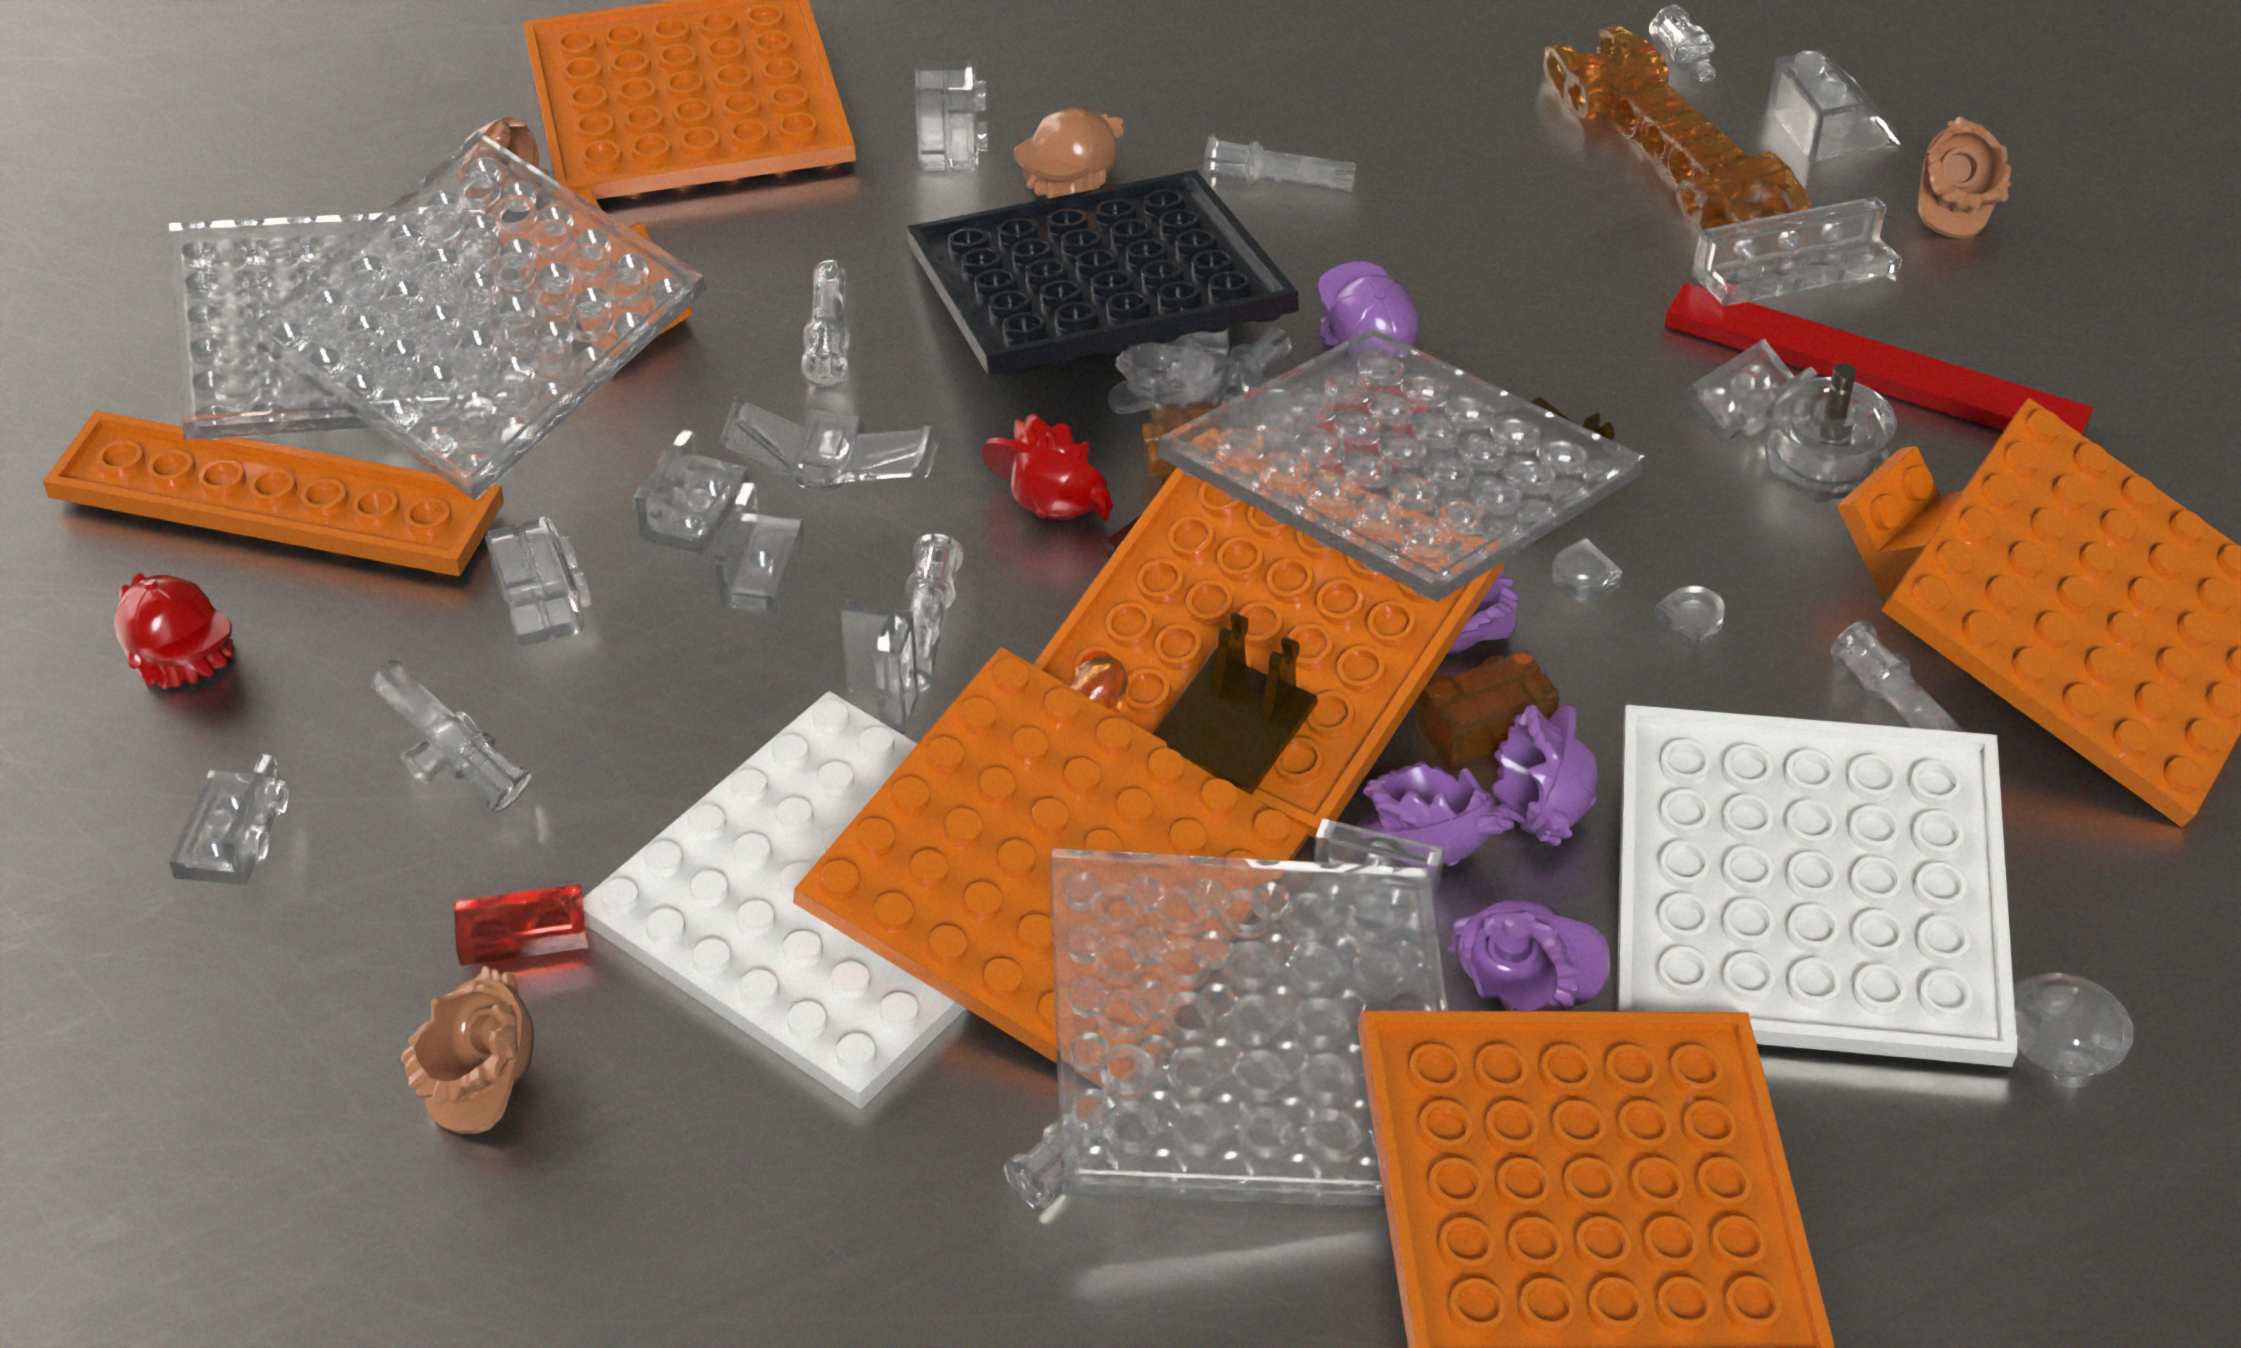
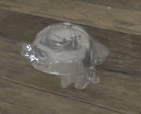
M1192 335L1187 337L1183 349L1168 345L1167 343L1148 342L1130 346L1128 350L1121 352V355L1116 357L1115 367L1127 380L1122 381L1111 389L1108 394L1109 408L1117 414H1133L1149 409L1159 421L1182 425L1197 422L1216 410L1226 396L1228 387L1243 384L1244 375L1239 369V361H1228L1224 354L1206 350Z

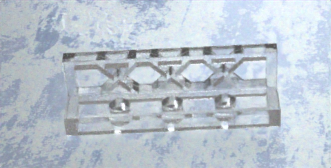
M1874 196L1700 230L1692 275L1725 307L1897 272L1900 269L1902 257L1879 238L1886 206ZM1868 252L1873 258H1867L1855 254ZM1819 262V263H1823V264H1827V265H1831V266L1825 267V266H1821V265H1817V264H1812V263ZM1770 271H1777V272L1785 273V274H1788V275H1783V276H1782V275L1770 273ZM1725 280H1734L1743 284L1730 286Z

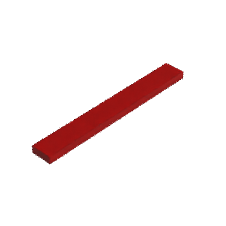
M1686 282L1666 311L1664 326L1830 378H1832L1833 369L1836 364L1848 363L1856 368L1854 385L2000 431L2005 430L2016 412L2028 398H2031L2046 410L2053 412L2060 420L2084 435L2090 422L2094 408Z

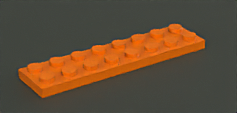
M101 411L93 413L43 480L47 496L52 499L459 577L504 503L500 485Z

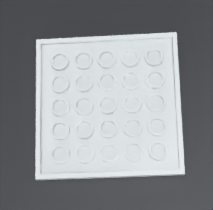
M830 691L824 694L576 904L578 920L860 1110L966 1010L965 1007L793 903L795 887L917 745L916 742Z
M1626 705L1623 717L1616 1012H1748L1756 1044L2012 1067L2017 1056V1038L1997 735Z

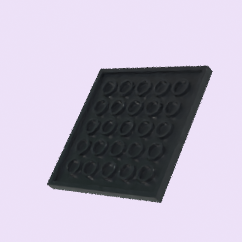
M1197 170L906 226L910 248L988 376L994 374L1011 376L1022 372L1024 368L1047 363L1064 365L1073 362L1076 357L1095 353L1117 354L1125 351L1129 346L1148 342L1170 343L1177 340L1179 336L1202 331L1219 333L1229 329L1231 325L1250 321L1272 322L1279 319L1281 315L1299 311L1298 291Z

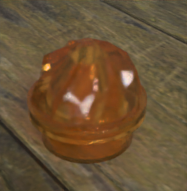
M1095 656L1079 667L1076 666L1072 673L1076 677L1070 683V687L1110 710L1114 706L1120 709L1124 704L1122 701L1129 681L1127 672L1119 660L1108 656Z

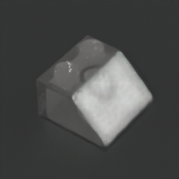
M1802 51L1798 54L1776 58L1768 108L1810 162L1899 144L1900 135L1860 85L1823 51Z

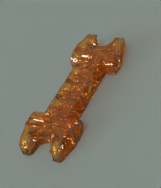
M1613 25L1599 29L1600 41L1596 50L1597 54L1578 52L1567 43H1557L1545 47L1543 71L1560 102L1578 118L1600 113L1678 185L1676 197L1682 214L1702 234L1712 238L1729 250H1741L1751 246V234L1755 226L1752 217L1769 219L1784 230H1796L1807 226L1811 202L1805 188L1794 176L1791 168L1770 151H1763L1752 156H1748L1668 85L1669 72L1663 56L1645 39L1634 35L1622 26ZM1559 63L1561 64L1564 72L1566 73V78L1562 74ZM1782 192H1784L1789 197L1792 203L1793 211L1787 205L1785 199L1782 196Z

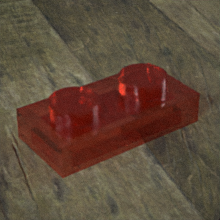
M581 884L454 901L456 952L460 966L588 948L583 904L584 897Z

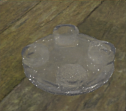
M2062 973L2034 975L2013 986L2017 1051L2029 1062L2053 1073L2054 1078L2060 1084L2072 1088L2084 1087L2090 1083L2092 1076L2105 1074L2123 1063L2133 1046V1023L2124 1005L2106 988L2083 977Z

